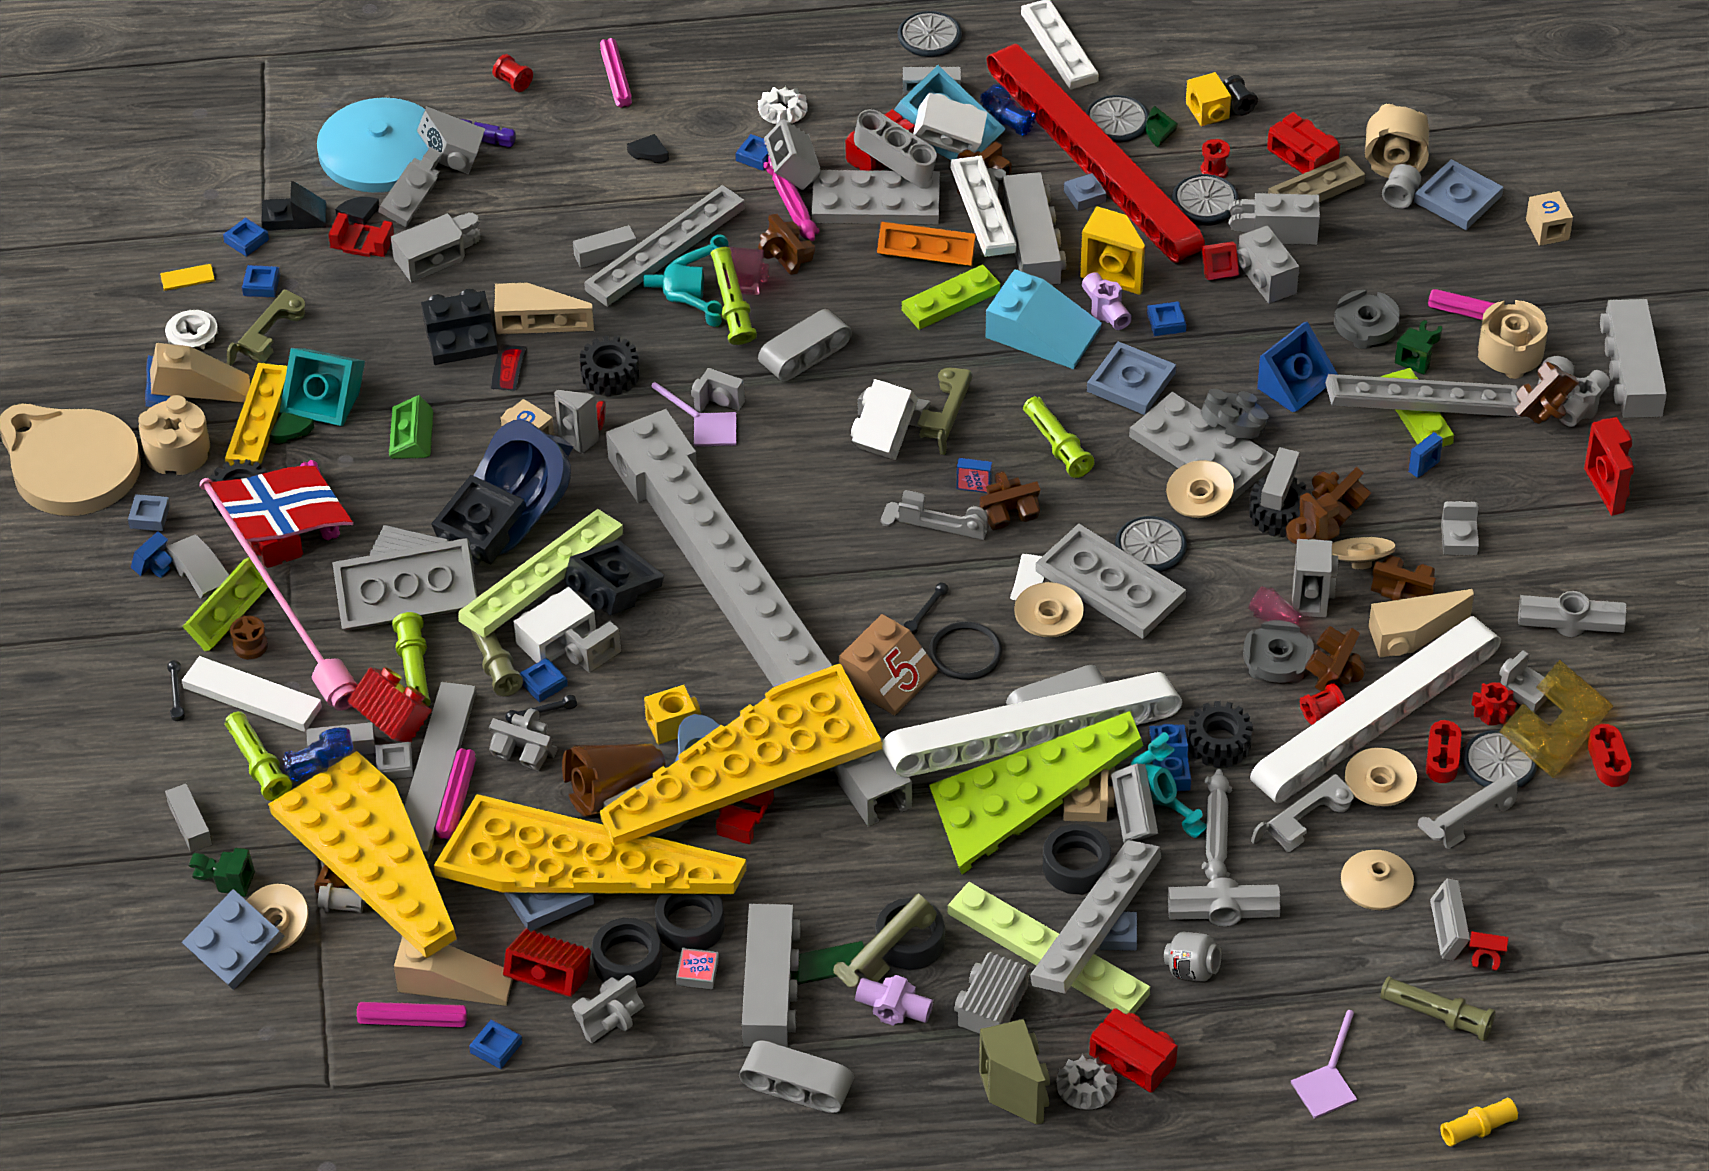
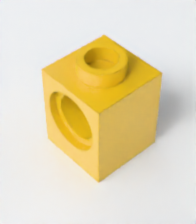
M1216 72L1187 80L1186 104L1200 126L1229 119L1231 95Z
M684 685L644 697L646 721L658 745L678 738L679 725L684 718L693 714L701 715L696 697H690Z

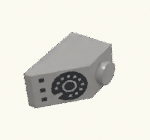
M426 106L417 132L428 148L431 147L441 153L438 159L439 164L469 174L485 128Z

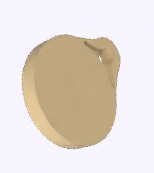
M32 404L11 406L0 415V434L2 442L10 455L16 488L26 502L41 511L55 515L77 516L102 510L124 497L133 487L139 476L141 458L136 437L131 428L114 415L92 409H53ZM21 427H29V428H30L29 430H27V431H25V432H17V431H16L17 429H19V428H21Z

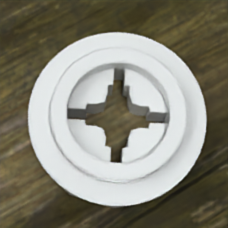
M786 85L780 90L773 87L771 92H763L762 99L758 100V111L761 117L773 124H777L781 119H786V122L795 123L805 116L808 108L806 96L800 94L798 88L788 90ZM778 102H783L784 104H788V109H786L785 106H783L781 103H778Z
M188 310L173 316L166 325L165 333L169 344L185 345L193 348L199 347L204 350L206 343H214L215 335L218 334V327L215 318L211 314L201 310ZM186 327H188L193 332H197V334L192 335L190 332L187 333Z

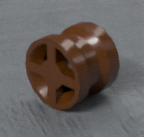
M250 615L240 617L232 623L230 634L233 639V649L237 656L249 660L256 659L266 652L268 642L265 636V625L261 619Z

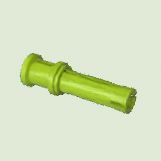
M729 247L716 248L710 254L714 262L718 284L725 305L722 308V317L728 323L730 331L728 335L729 343L741 345L751 342L757 337L756 329L752 328L750 322V305L743 301L731 256V249ZM725 270H727L731 289H729L727 279L725 276Z
M1034 396L1028 399L1023 406V410L1052 445V453L1055 458L1064 462L1070 477L1079 478L1087 474L1094 465L1093 456L1081 448L1080 440L1076 435L1066 432L1040 397Z
M405 612L396 616L392 622L393 630L398 635V641L395 646L396 652L403 659L406 686H411L425 696L422 702L429 707L431 701L423 659L427 643L421 635V629L424 624L423 618L418 613Z
M239 711L230 714L226 718L224 725L249 762V774L253 780L258 781L261 785L263 797L268 801H274L289 792L292 788L290 778L282 774L279 769V760L275 755L266 751L256 732L249 724L246 715Z

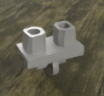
M530 708L524 716L514 714L511 721L512 724L492 719L489 729L493 733L489 751L494 757L509 760L514 747L518 746L524 748L519 759L520 763L536 771L540 770L547 756L555 757L558 748L552 745V738L550 736L544 735L548 725L539 722V711Z
M627 975L620 981L611 977L602 984L600 988L601 994L592 1000L582 997L572 1005L576 1020L580 1023L586 1040L593 1043L616 1026L623 1031L632 1027L631 1016L644 1007L636 991V982L633 977Z

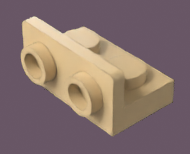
M1115 766L1110 770L1103 769L1089 779L1090 784L1081 791L1075 789L1064 797V821L1107 822V808H1114L1115 802L1113 786H1108V779H1112L1111 773L1115 772Z

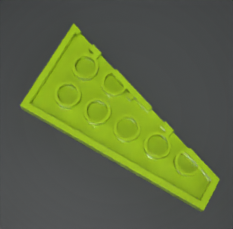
M1128 711L929 784L961 874L971 869V863L982 855L986 854L989 856L998 850V844L1010 835H1019L1063 803L1062 798L1075 789L1081 791L1090 784L1089 779L1103 769L1110 770L1140 749L1143 743L1131 712Z

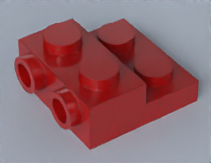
M1617 417L1602 419L1592 423L1584 465L1587 475L1611 516L1624 513L1626 499L1630 495V478L1634 473L1633 462L1630 456H1628L1629 448L1632 447V437L1629 430L1623 428Z

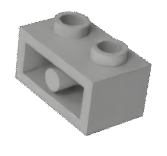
M1267 225L1240 235L1239 248L1237 250L1238 264L1268 304L1297 294L1299 265Z
M1297 539L1292 591V615L1327 616L1328 598H1335L1336 578H1331V576H1337L1338 555H1332V541Z

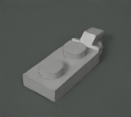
M430 147L421 161L414 158L383 200L378 212L406 227L436 184L440 171L436 170L435 167L439 162L438 159L441 153Z

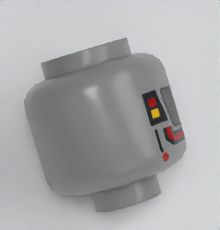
M1180 932L1174 937L1172 943H1167L1164 950V962L1166 965H1169L1172 975L1177 979L1205 982L1211 978L1212 974H1216L1220 968L1221 948L1219 945H1216L1210 935Z

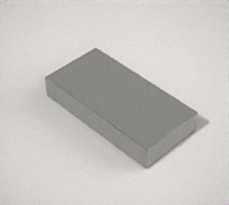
M1134 764L1111 773L1123 842L1125 843L1127 840L1137 842L1158 834L1145 764Z
M1447 878L1430 899L1442 959L1454 961L1469 942L1470 937L1458 880Z

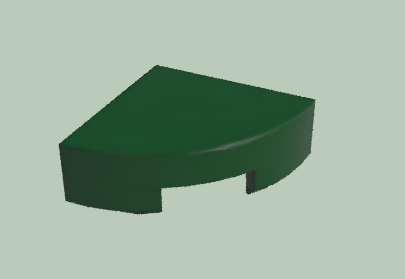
M1156 106L1151 109L1146 120L1147 135L1157 148L1178 127V123Z
M283 412L269 434L270 442L284 444L289 439L301 435L302 438L307 436L314 429L313 419Z

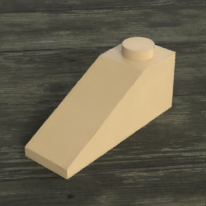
M530 283L495 284L494 313L497 334L594 331L592 303Z
M156 343L150 369L151 394L245 402L250 387L249 374L191 346Z
M1468 589L1371 604L1369 629L1379 658L1413 653L1471 617L1474 597L1473 590Z
M403 936L394 964L397 989L401 993L506 1006L513 979L503 976L504 967L450 945L445 946L426 958Z

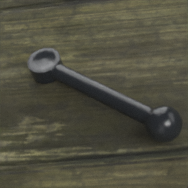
M943 582L938 583L935 587V593L915 618L904 623V627L909 629L913 635L918 631L917 625L939 597L948 593V585Z
M172 660L167 665L168 671L171 672L173 708L170 710V715L173 721H181L185 717L184 709L180 707L178 672L181 669V664L177 660Z
M567 695L562 701L532 709L539 711V713L563 707L573 709L577 706V700L574 695ZM510 710L506 713L505 719L508 723H511L514 714L524 716L527 710L519 712Z

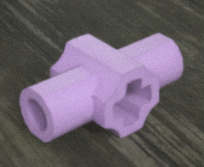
M1095 272L1087 275L1082 281V287L1092 299L1091 314L1093 317L1107 323L1110 322L1116 330L1128 326L1131 322V314L1121 303V286L1117 282L1103 280Z
M897 975L885 978L883 984L862 978L855 995V1001L873 1006V1014L881 1022L893 1026L896 1023H903L905 1017L926 1023L933 1006L932 999L916 995L915 986L911 985L906 978Z

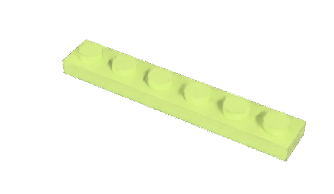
M595 510L459 611V622L485 638L564 579L570 556L615 541L623 534V524L601 510Z
M968 882L948 904V914L1036 966L1059 935V933L971 882ZM1095 954L1092 955L1071 985L1111 1010L1117 1008L1125 1014H1134L1150 995L1149 985Z

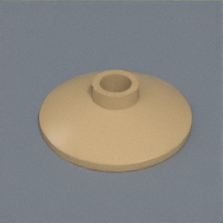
M1199 460L1178 468L1171 475L1166 491L1170 505L1178 513L1192 518H1204L1220 512L1229 504L1234 493V483L1231 474L1222 465L1212 461Z
M1359 537L1332 543V555H1338V560L1352 563V568L1354 569L1371 568L1372 561L1384 558L1395 551V543L1384 538Z
M1044 582L1034 584L1023 590L1016 599L1014 611L1020 626L1029 633L1041 637H1059L1070 633L1080 624L1083 618L1084 607L1079 595L1071 588L1059 583Z
M1369 748L1357 753L1350 759L1345 770V781L1353 795L1359 800L1374 806H1392L1405 801L1411 796L1416 787L1417 773L1414 765L1403 754L1388 748Z
M1366 850L1355 854L1345 863L1341 873V885L1348 898L1357 905L1371 910H1389L1400 906L1410 897L1414 886V876L1409 865L1396 854L1384 850Z
M285 884L267 885L255 891L246 900L273 925L277 920L282 919L276 928L285 937L269 953L279 952L290 947L301 937L306 929L309 918L308 905L303 895L292 886Z

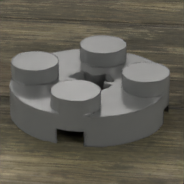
M1357 290L1344 295L1339 300L1334 315V325L1338 333L1345 339L1353 342V345L1359 349H1368L1372 345L1384 343L1395 336L1399 329V307L1386 294L1377 292V296L1366 295L1367 290ZM1361 316H1365V317H1367V318H1368V317H1373V319H1371V320H1365V319H1362Z
M1210 389L1201 410L1203 419L1210 426L1216 428L1218 423L1227 428L1225 434L1244 439L1259 437L1260 431L1264 432L1269 417L1266 411L1256 403L1257 397L1245 391L1234 394L1223 392L1219 389Z
M1272 620L1262 623L1261 628L1253 633L1251 630L1244 641L1243 658L1249 668L1250 676L1257 680L1264 679L1278 683L1300 682L1308 671L1305 669V666L1314 652L1312 639L1309 635L1307 639L1300 632L1301 628L1291 622ZM1275 648H1281L1285 654L1276 655L1272 652L1275 651Z

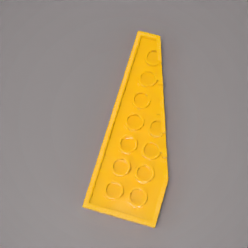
M840 663L775 686L765 693V699L755 706L750 704L741 710L740 716L725 727L720 725L679 754L678 761L668 768L662 766L655 771L653 778L640 788H631L600 811L601 820L613 846L876 752L882 749V740Z
M358 751L343 758L341 761L268 804L271 814L424 957L428 958L457 940L454 927L395 784Z
M477 794L434 864L435 876L499 892L734 894L746 872V859L648 835L613 846L605 826L602 824Z

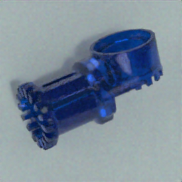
M993 84L981 94L980 99L982 100H980V103L983 102L982 107L985 106V110H989L988 113L995 116V119L1000 124L1010 126L1020 136L1027 135V132L1031 131L1030 128L1033 127L1031 123L1035 124L1036 113L1018 107L1015 101L1011 99L1009 92L1002 85Z
M343 727L328 729L319 735V740L312 742L310 747L294 753L290 750L284 752L283 765L288 766V768H285V771H290L287 773L290 776V780L297 782L301 780L302 776L315 771L326 772L329 767V760L339 758V756L344 757L345 752L346 755L353 752L354 747L350 730Z

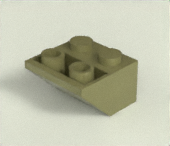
M1024 1019L980 1029L979 1073L989 1102L1036 1125L1044 1123V1107H1049V1098L1045 1086L1050 1085V1078L1046 1064H1039L1037 1058L1039 1046L1035 1033H1028Z

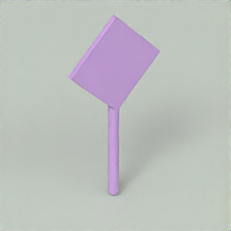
M652 383L653 389L694 417V447L736 445V412L699 413L658 383Z
M1352 1010L1346 1012L1329 1064L1291 1080V1084L1314 1119L1357 1101L1336 1068L1354 1015Z

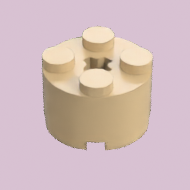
M1393 104L1381 106L1379 111L1369 119L1366 127L1365 158L1371 164V169L1375 173L1389 178L1392 169L1398 164L1411 165L1419 172L1425 167L1429 156V124L1427 116L1422 112H1417L1407 107L1395 106Z
M1515 300V304L1504 305L1505 301H1501L1491 305L1483 315L1478 358L1490 368L1505 373L1509 378L1517 379L1521 378L1524 373L1535 369L1542 362L1548 326L1545 322L1546 317L1544 313L1535 305Z
M175 395L140 414L139 432L147 464L154 471L166 474L165 471H176L177 475H184L197 470L206 462L210 440L205 415L197 405L186 401L183 396Z

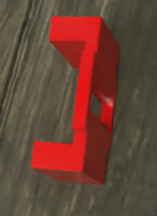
M338 213L328 234L330 248L343 250V253L366 257L371 255L385 257L391 245L394 227L393 222L383 221L381 227L357 223L349 225L348 214ZM362 230L369 231L361 250L354 249Z
M774 789L740 800L762 807L759 813L730 804L719 808L720 815L716 821L717 835L750 845L754 838L755 823H760L768 805H771L774 799Z

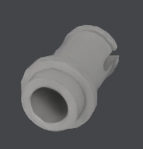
M328 883L327 886H320L318 907L324 908L325 912H329L330 909L362 913L364 900L352 889L333 887L332 883Z

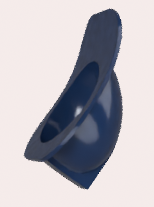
M512 420L504 424L495 433L480 465L473 475L524 499L527 506L508 531L510 541L499 555L512 550L529 533L538 520L560 502L567 491L571 479V464L568 456L574 446L561 437L545 434L527 420Z

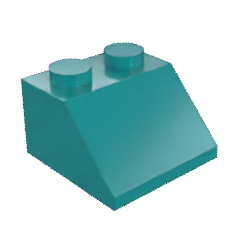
M291 348L279 413L286 412L316 421L343 426L360 393L365 361L306 348Z

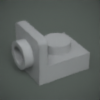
M707 368L701 379H696L692 386L691 396L694 398L695 410L701 413L708 402L712 401L720 406H727L739 411L745 402L743 379Z
M1447 501L1444 503L1441 521L1443 554H1478L1477 502Z
M610 621L599 629L590 632L584 639L572 629L565 632V652L572 663L581 665L588 673L621 652L619 629Z

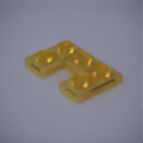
M1561 660L1551 668L1536 686L1539 691L1563 710L1554 722L1549 726L1526 705L1522 704L1499 731L1552 778L1562 770L1589 737L1591 729L1598 725L1613 707L1608 700Z

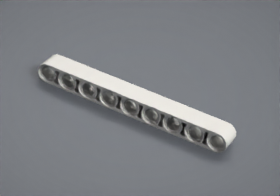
M1474 616L1467 618L1262 759L1254 767L1250 780L1274 802H1284L1488 660L1499 648L1501 638Z
M1154 672L899 729L885 737L882 742V750L899 776L910 777L1016 753L1128 711L1131 712L1136 725L1165 719L1178 712L1182 705V699L1164 673Z

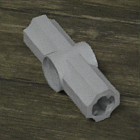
M1577 591L1565 592L1559 598L1520 595L1519 625L1551 627L1568 637L1581 635L1584 630L1624 633L1626 604L1623 602L1589 600L1584 594Z
M1217 878L1210 881L1207 886L1168 887L1169 919H1209L1212 924L1225 927L1236 924L1241 918L1280 917L1279 886L1238 885L1231 878Z

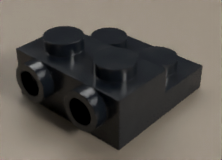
M466 289L457 296L446 298L443 295L436 294L427 301L421 302L423 321L434 365L498 354L485 291L477 292L474 289Z
M470 475L431 525L437 537L449 539V541L467 538L470 542L472 562L478 565L481 561H484L491 565L509 543L508 531L527 506L524 499Z
M615 540L570 556L564 579L567 586L573 591H579L588 597L594 609H601L611 616L635 607L638 595L662 587L665 575L620 540Z

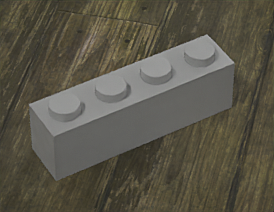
M1041 172L1003 176V202L1008 224L1017 245L1015 256L1019 271L1044 279L1049 284H1060L1061 270H1066V256L1064 251H1059V247H1061L1060 230L1053 227V225H1056L1054 206L1049 207L1048 205L1051 202L1049 184H1043Z
M1647 299L1608 300L1606 313L1600 316L1601 333H1606L1607 335L1605 338L1606 357H1611L1609 365L1610 379L1616 381L1614 387L1615 404H1620L1623 418L1662 417L1667 392Z
M749 904L742 1013L743 1046L752 1047L754 1042L762 1040L788 1047V1032H796V1010H790V1002H797L798 981L797 979H791V971H799V949H793V941L800 942L801 921L800 919H794L793 905Z

